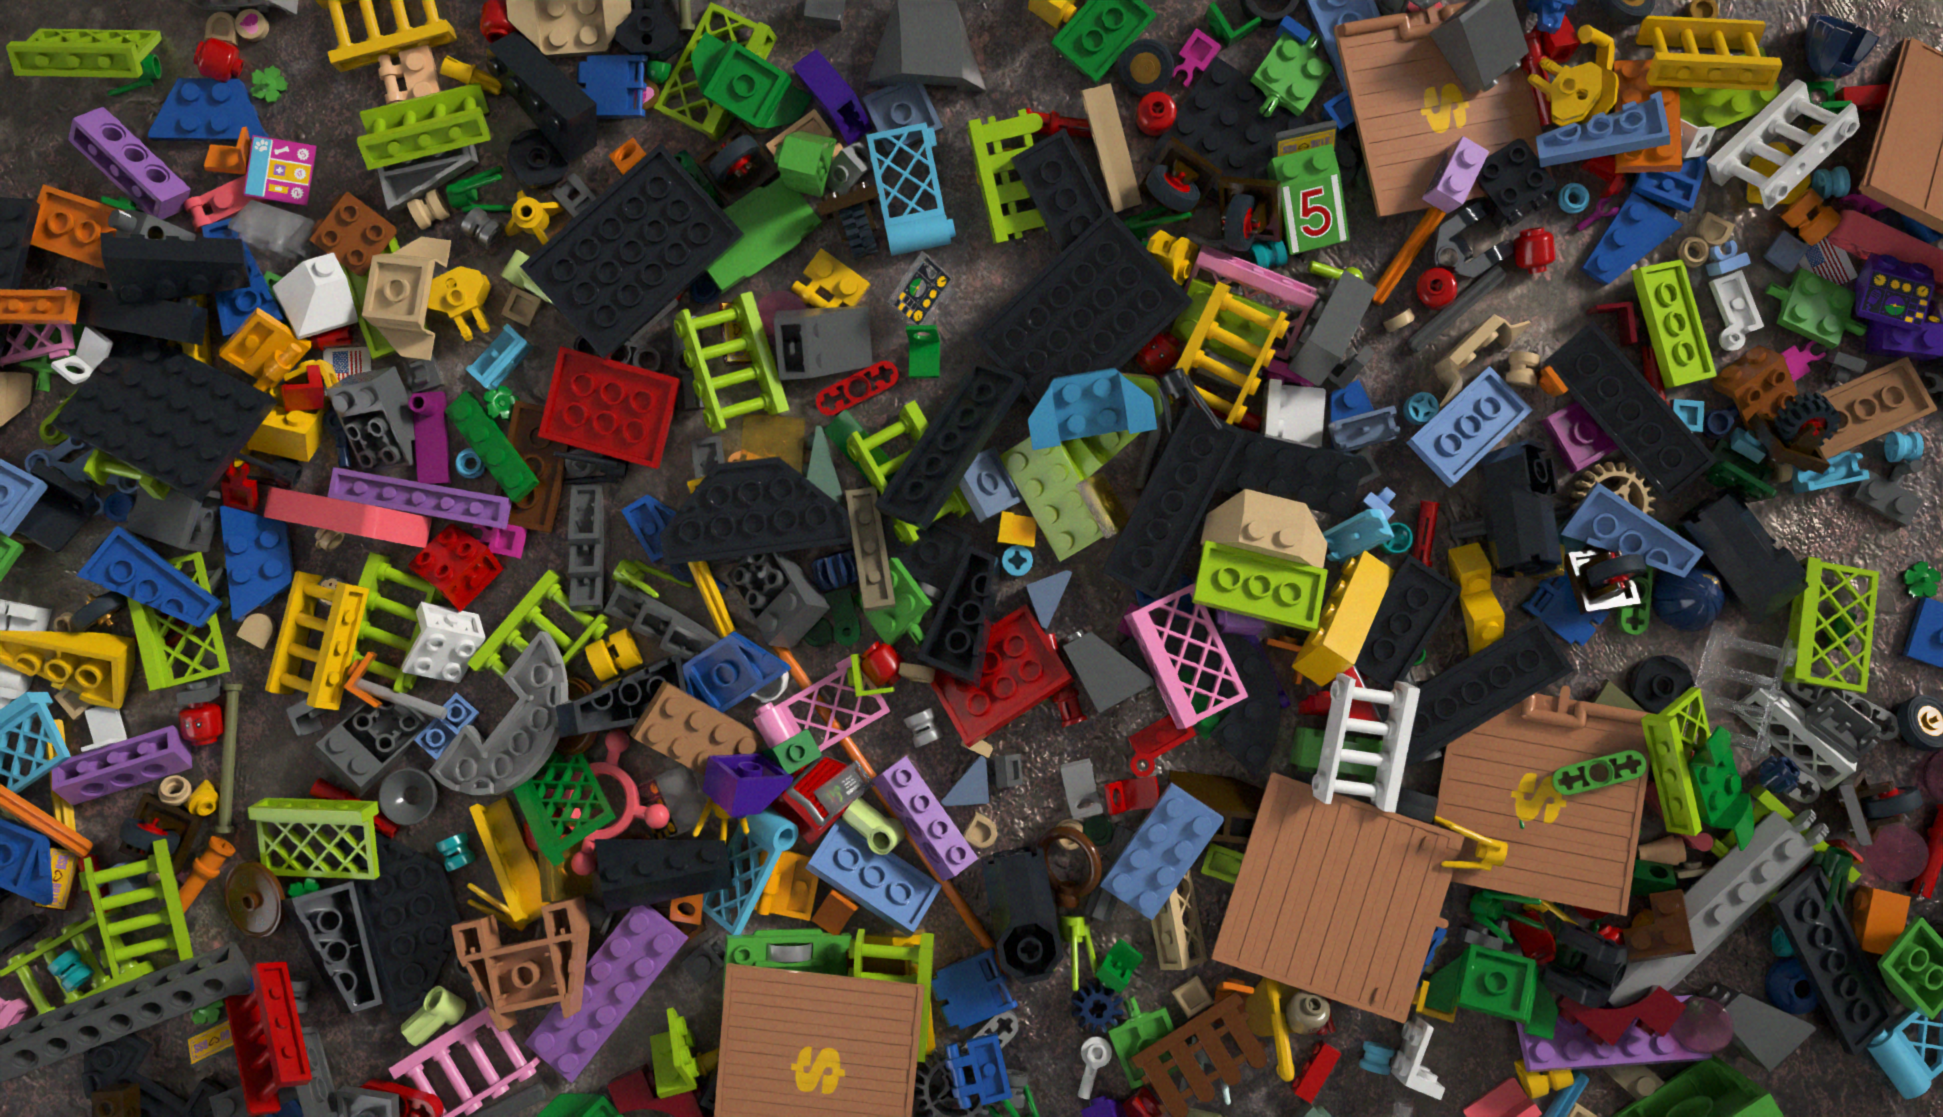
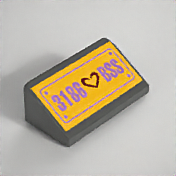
M1331 120L1277 132L1271 141L1274 158L1332 144L1335 149L1336 121Z
M228 1017L186 1036L192 1068L234 1049Z

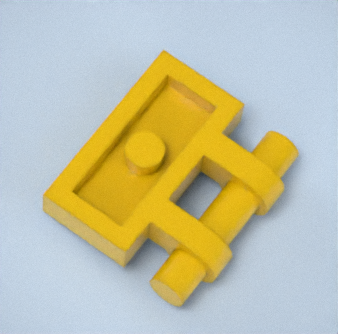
M820 248L803 271V274L812 280L810 284L806 287L797 280L791 287V291L800 296L799 300L805 305L811 304L815 308L841 307L843 303L847 306H856L871 284ZM821 287L834 296L830 302L816 294Z

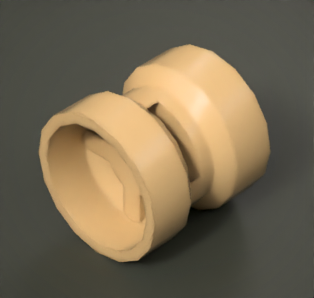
M436 189L427 192L424 199L419 200L415 198L407 202L408 209L421 230L430 227L435 219L444 220L450 217L448 208Z
M1523 351L1510 352L1508 363L1511 367L1510 371L1506 373L1505 382L1514 387L1535 388L1537 384L1535 370L1540 365L1541 356Z

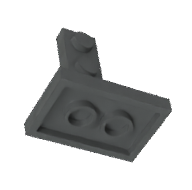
M317 1026L301 1027L312 1080L307 1085L280 1088L278 1090L280 1105L299 1098L304 1117H338L337 1095ZM242 1085L209 1097L214 1117H250L247 1113Z

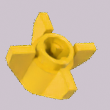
M523 190L517 192L518 201L513 205L512 218L504 228L506 234L511 237L524 230L526 233L536 234L542 245L546 244L549 240L544 230L548 226L549 216L551 217L563 211L562 205L559 202L539 203L536 199L527 197Z

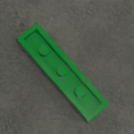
M465 390L444 410L511 501L519 503L540 483L493 419L487 416V411L472 392Z

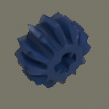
M853 548L815 559L811 565L814 582L817 583L818 589L821 590L838 588L858 580Z
M1087 980L1089 990L1085 991L1083 987L1079 986L1077 991L1082 998H1071V1003L1078 1006L1071 1011L1072 1016L1081 1017L1078 1021L1080 1028L1089 1023V1032L1093 1034L1096 1031V1026L1100 1025L1102 1033H1106L1107 1027L1105 1023L1109 1022L1114 1027L1118 1025L1117 1020L1112 1015H1123V1009L1116 1006L1123 1002L1122 996H1113L1116 991L1108 988L1105 990V986L1100 981L1098 982V988H1094L1092 980ZM1099 1000L1100 1004L1105 1002L1101 1006V1011L1095 1013L1094 1008H1092L1093 1001Z

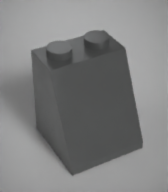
M1470 0L1429 32L1469 94L1480 89L1484 93L1499 83L1498 76L1503 72L1507 75L1521 65L1520 59L1529 53L1512 0Z
M137 484L136 490L138 495L134 506L130 508L127 515V529L129 531L181 549L210 553L221 519L219 507L224 506L222 492L211 489L202 503H199L170 488L165 500L153 498Z
M1079 629L1064 637L1066 643L1060 647L1096 712L1101 713L1154 684L1152 677L1091 631L1083 633L1082 629Z
M1718 982L1707 985L1699 993V999L1703 998L1705 1000V1007L1722 1024L1720 1033L1744 1059L1768 1072H1771L1816 1030L1808 1022Z

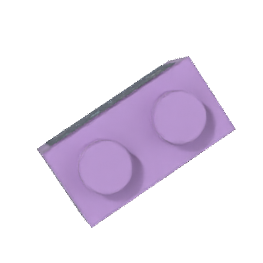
M1464 136L1449 145L1422 199L1447 214L1462 206L1489 151Z

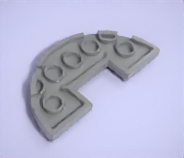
M539 631L504 675L503 679L520 699L485 741L474 726L465 725L430 768L429 772L440 783L454 791H460L465 794L477 796L498 795L519 787L535 775L545 764L560 737L556 706L568 701V680L564 661L557 645L548 632Z

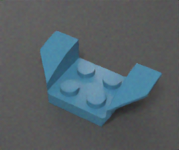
M1116 368L1053 378L1047 391L1028 418L1033 450L1061 446L1060 441L1128 430L1129 434L1157 429L1153 398L1124 377Z

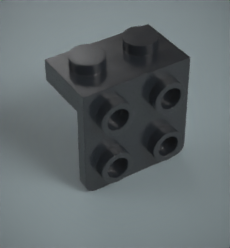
M1520 138L1488 156L1476 178L1477 183L1497 209L1491 221L1498 230L1507 224L1509 227H1513L1525 218V213L1532 209L1539 211L1551 202L1550 197L1557 186L1545 167H1540L1539 159L1525 140Z
M37 462L30 470L31 475L45 482L48 488L14 532L54 553H58L65 548L95 514L98 506L94 490L90 485L81 480L77 482L72 480L55 466L48 467Z

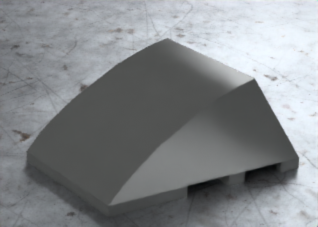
M895 0L866 84L896 86L897 82L945 85L955 86V91L985 93L986 89L957 2L950 0Z

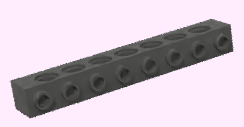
M236 942L0 1029V1082L20 1077L29 1071L45 1065H52L74 1054L84 1053L90 1048L115 1041L135 1031L147 1029L151 1025L170 1018H176L193 1009L208 1006L230 995H237L250 988L251 967Z

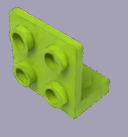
M673 1007L667 1009L669 1031L650 1036L656 1090L660 1099L697 1089L696 1077L700 1076L699 1065L696 1057L692 1056L691 1049L696 1046L694 1033L691 1028L687 1029L684 1016L679 1017Z

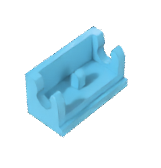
M509 324L503 327L504 330L472 365L466 367V370L488 390H496L534 348Z
M1848 451L1827 460L1830 466L1823 474L1810 470L1804 472L1792 465L1793 474L1791 480L1794 493L1797 494L1869 479L1868 470H1860L1857 461L1862 459L1863 455L1859 452L1851 454Z
M1367 509L1322 533L1331 552L1326 557L1330 561H1339V564L1345 563L1349 557L1355 558L1364 550L1369 551L1394 538V534L1382 509Z

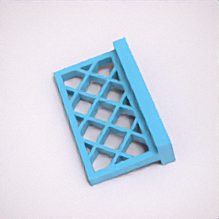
M25 692L0 709V774L9 777L7 788L15 794L71 758L48 709V706L53 703L48 692ZM39 715L42 722L40 734L30 731L33 718ZM12 732L20 734L16 750L7 747L9 736ZM29 737L38 739L34 755L25 753ZM47 742L52 743L57 753V756L51 760L43 758ZM5 752L14 755L11 771L2 769ZM23 758L33 761L30 774L27 776L20 774Z

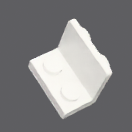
M1269 379L1264 384L1261 415L1263 418L1261 420L1260 433L1321 446L1326 390L1324 388L1282 385V380Z
M421 602L416 610L421 632L401 666L402 671L408 674L459 683L469 668L467 662L480 649L486 639L479 614L466 611L459 612L456 609Z
M1413 1015L1411 1021H1406L1401 1034L1403 1042L1400 1050H1395L1394 1056L1391 1058V1073L1405 1086L1441 1100L1445 1087L1437 1081V1075L1431 1073L1430 1069L1420 1065L1434 1028L1419 1016Z

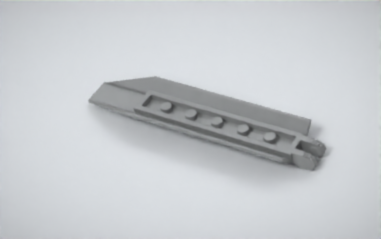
M1812 809L1802 811L1790 823L1773 810L1754 828V835L1743 851H1740L1738 844H1736L1684 893L1696 954L1630 963L1627 957V968L1624 977L1608 1001L1614 1007H1620L1640 998L1652 985H1660L1668 991L1678 984L1815 856L1812 846L1820 843L1830 832L1828 827L1824 823L1815 825L1802 836L1799 832L1807 829L1817 818Z

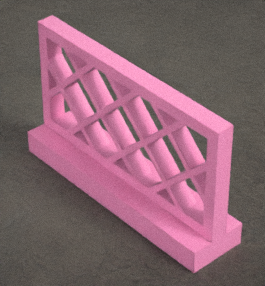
M1202 244L1184 287L1186 293L1192 278H1196L1201 268L1213 274L1216 281L1213 285H1216L1218 281L1224 284L1234 281L1241 284L1245 293L1242 295L1244 297L1252 299L1253 296L1261 293L1269 295L1273 303L1271 307L1278 309L1279 314L1281 312L1280 308L1290 304L1302 308L1299 317L1289 321L1288 328L1292 326L1294 328L1292 333H1290L1288 328L1285 332L1288 342L1284 350L1273 345L1271 349L1276 351L1275 356L1287 360L1288 353L1295 343L1309 310L1312 309L1316 300L1317 289ZM1219 276L1224 277L1226 279L1220 280ZM1247 287H1249V288H1251V289H1254V290L1251 291V292H1249V290H1248ZM1276 299L1282 300L1283 302L1277 303Z
M1195 583L1124 616L1177 730L1186 729L1198 721L1248 697L1206 606L1195 604L1191 615L1176 609L1181 596L1190 593L1191 597H1193ZM1173 600L1171 607L1164 605ZM1160 608L1169 612L1164 628L1153 624L1148 613L1149 611ZM1198 612L1202 619L1197 617ZM1174 614L1189 619L1185 635L1169 630ZM1195 622L1205 625L1208 631L1205 643L1190 638ZM1157 631L1162 632L1161 639ZM1167 635L1183 640L1178 656L1167 653L1164 647ZM1211 640L1213 641L1215 647L1210 646ZM1188 643L1203 648L1198 664L1183 659ZM1208 650L1219 654L1222 660L1218 672L1203 666ZM1171 660L1176 661L1174 666H1173ZM1181 663L1196 669L1191 685L1181 682L1177 675ZM1201 671L1217 676L1211 693L1196 687ZM1225 679L1232 682L1237 695L1229 699L1218 696L1217 692L1221 680ZM1184 688L1189 689L1188 695L1186 694ZM1194 692L1210 697L1206 710L1198 714L1195 713L1191 704ZM1215 699L1221 701V703L1213 706Z

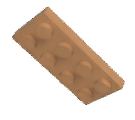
M1908 356L1822 393L1821 396L1824 395L1839 413L1841 422L1837 424L1839 427L1837 432L1831 431L1833 437L1830 440L1825 438L1823 440L1825 444L1821 447L1819 445L1816 447L1828 460L1936 412L1938 409Z
M663 681L630 733L635 740L704 776L708 756L754 754L764 741L760 733L666 681Z

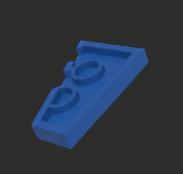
M1631 192L1579 270L1606 286L1682 227L1683 224L1634 192Z

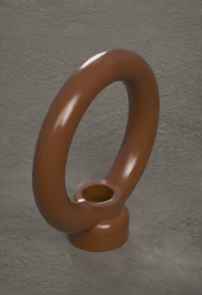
M1055 827L1043 834L1037 846L1042 845L1050 888L1055 891V904L1064 908H1072L1080 904L1081 897L1087 896L1097 887L1102 873L1101 859L1095 845L1085 834L1072 827ZM1068 839L1075 842L1084 851L1089 862V874L1084 883L1077 885L1073 881H1060L1055 876L1048 862V851L1054 841Z

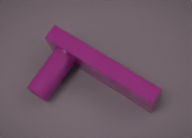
M446 392L412 393L408 404L414 414L418 482L432 485L452 484L448 415L444 411L447 408Z

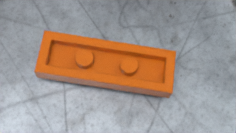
M0 289V324H76L81 294L74 290Z

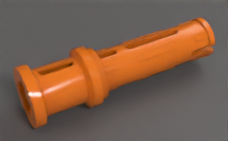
M211 836L208 840L209 846L201 857L194 859L192 872L178 890L184 914L209 879H214L220 874L219 868L227 857H231L235 853L234 846L227 840L218 836Z

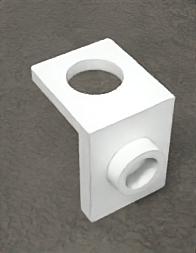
M1681 119L1682 157L1703 156L1716 128L1713 126L1696 127ZM1704 136L1702 143L1696 148L1699 140Z
M85 326L76 355L54 361L51 367L72 384L86 381L98 364L105 358H108L113 342L93 326ZM76 366L84 373L75 374L68 371L65 367Z
M98 706L85 711L94 744L81 747L82 752H88L127 739L119 709Z

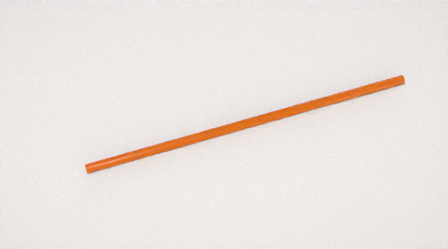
M771 646L778 657L790 665L789 673L802 691L813 685L788 648ZM814 692L808 694L806 697L809 699H813ZM818 693L816 701L826 703ZM815 704V710L828 726L832 713L831 709ZM835 716L832 728L845 731ZM832 732V734H833L834 736H836V735L839 734V733ZM850 736L838 741L891 818L899 820L873 783L872 779L877 775ZM904 827L905 838L936 882L942 885L941 889L983 949L986 950L994 947L996 952L994 957L1000 972L1006 974L1000 966L997 945L950 879L941 880Z

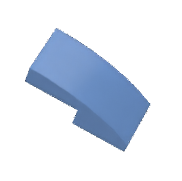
M457 692L442 706L448 709L446 717L443 720L435 717L414 739L436 761L465 725H471L480 714Z

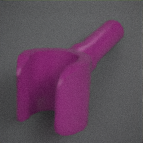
M1603 198L1597 203L1596 211L1577 224L1576 228L1580 232L1603 216L1607 218L1614 217L1618 213L1619 208L1614 207L1608 213H1605L1604 206L1611 202L1612 199Z

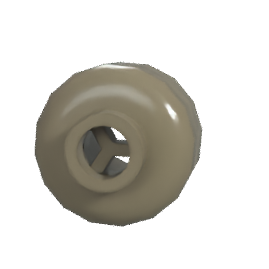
M1300 990L1285 1005L1286 1023L1298 1034L1312 1035L1319 1031L1328 1021L1330 1016L1329 1002L1323 996Z

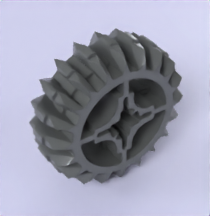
M957 1042L959 1054L969 1053L968 1047L966 1052H961V1043ZM948 1043L943 1044V1054H940L938 1049L933 1048L932 1056L934 1060L926 1056L925 1062H922L926 1068L917 1067L916 1074L921 1078L915 1079V1088L920 1090L914 1092V1099L923 1100L919 1104L918 1109L920 1111L930 1109L927 1117H978V1112L983 1116H987L989 1110L985 1105H981L979 1095L971 1103L972 1106L967 1109H951L939 1104V1102L943 1104L947 1101L958 1103V1100L953 1097L952 1091L949 1090L950 1079L952 1081L953 1079L951 1071L946 1068L944 1060L947 1058L945 1045ZM968 1065L972 1070L967 1069L964 1071L966 1082H973L975 1080L973 1067ZM940 1069L944 1083L937 1088L936 1093L931 1094L929 1088L930 1080L933 1074Z

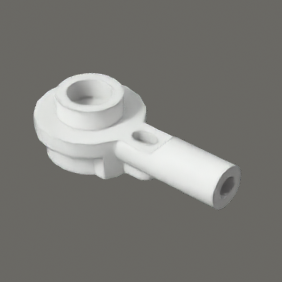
M1101 1036L1089 1037L1081 1047V1056L1086 1063L1078 1096L1084 1099L1090 1098L1098 1068L1109 1063L1112 1057V1049L1109 1042Z

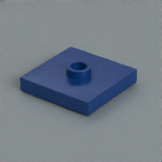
M1927 597L1920 599L1902 656L1943 669V603Z

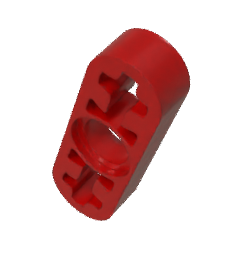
M880 361L820 391L816 397V406L824 416L835 417L844 409L849 410L892 389L899 380L898 370L889 361ZM881 368H885L886 371L892 370L893 374L890 375L891 381L889 383H885L884 380L875 382L874 384L878 389L872 391L871 384L865 376L871 374V378L874 379L880 375L879 370ZM862 381L865 383L866 392L863 396L856 398L850 395L849 386L852 382ZM843 387L844 394L850 403L844 405V400L841 399L835 403L836 408L834 410H830L829 407L823 408L822 404L826 402L824 397L830 395L831 398L840 396L841 394L838 389Z
M372 1078L359 1087L398 1094L405 1103V1109L399 1108L400 1117H441L444 1111L442 1101L432 1093L378 1078Z

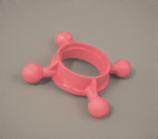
M612 729L606 734L605 746L608 752L605 762H595L589 765L595 777L611 775L621 783L626 796L625 809L615 824L606 829L596 830L584 838L581 851L577 852L571 860L572 869L578 875H589L596 868L597 861L593 854L596 845L595 839H612L626 831L636 818L644 819L646 824L653 829L663 828L667 825L670 818L668 809L662 804H653L649 807L641 806L639 791L635 782L619 767L620 753L624 752L630 743L629 735L622 729ZM575 772L571 781L578 782L583 772ZM545 775L539 776L535 780H543ZM548 789L543 799L552 798L556 789ZM566 790L562 799L569 800L574 790ZM575 808L570 818L579 819L581 815L580 808Z

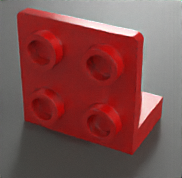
M453 523L441 531L408 564V567L414 573L437 588L450 605L459 612L504 569L487 546Z

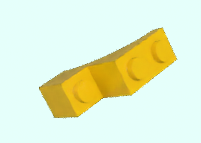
M1478 542L1448 549V573L1453 583L1462 588L1458 597L1467 630L1469 657L1504 637L1505 614L1491 590L1492 566Z

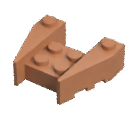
M584 895L554 901L541 906L547 934L545 937L502 946L495 914L465 920L451 926L457 957L462 966H466L473 979L472 984L477 993L480 992L490 1009L488 1013L499 1032H503L517 1024L515 1014L517 1010L561 1002L564 1019L581 1011L590 930Z

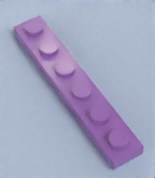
M333 467L327 496L339 500L507 529L512 504L511 499L506 497Z

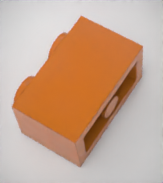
M1864 885L1859 886V890L1853 898L1854 914L1852 922L1849 924L1862 950L1881 955L1885 954L1904 931L1911 897Z

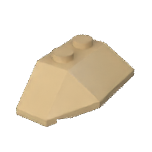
M1244 489L1206 514L1200 541L1202 546L1205 540L1319 568L1324 566L1328 544L1306 503Z

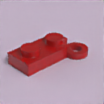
M1169 713L1128 736L1127 739L1136 753L1130 761L1131 771L1138 777H1147L1152 774L1155 769L1154 758L1196 736L1193 727L1190 726L1186 729L1177 730ZM1140 759H1145L1148 762V767L1144 771H1140L1137 768V762Z

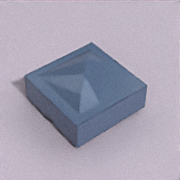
M1783 230L1777 235L1762 257L1784 273L1789 274L1809 247Z

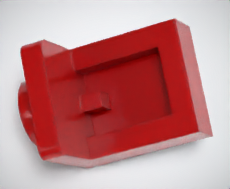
M1614 155L1584 159L1580 167L1606 181L1599 195L1601 199L1608 198L1612 194L1617 195L1626 182V178L1623 177L1625 173H1615Z

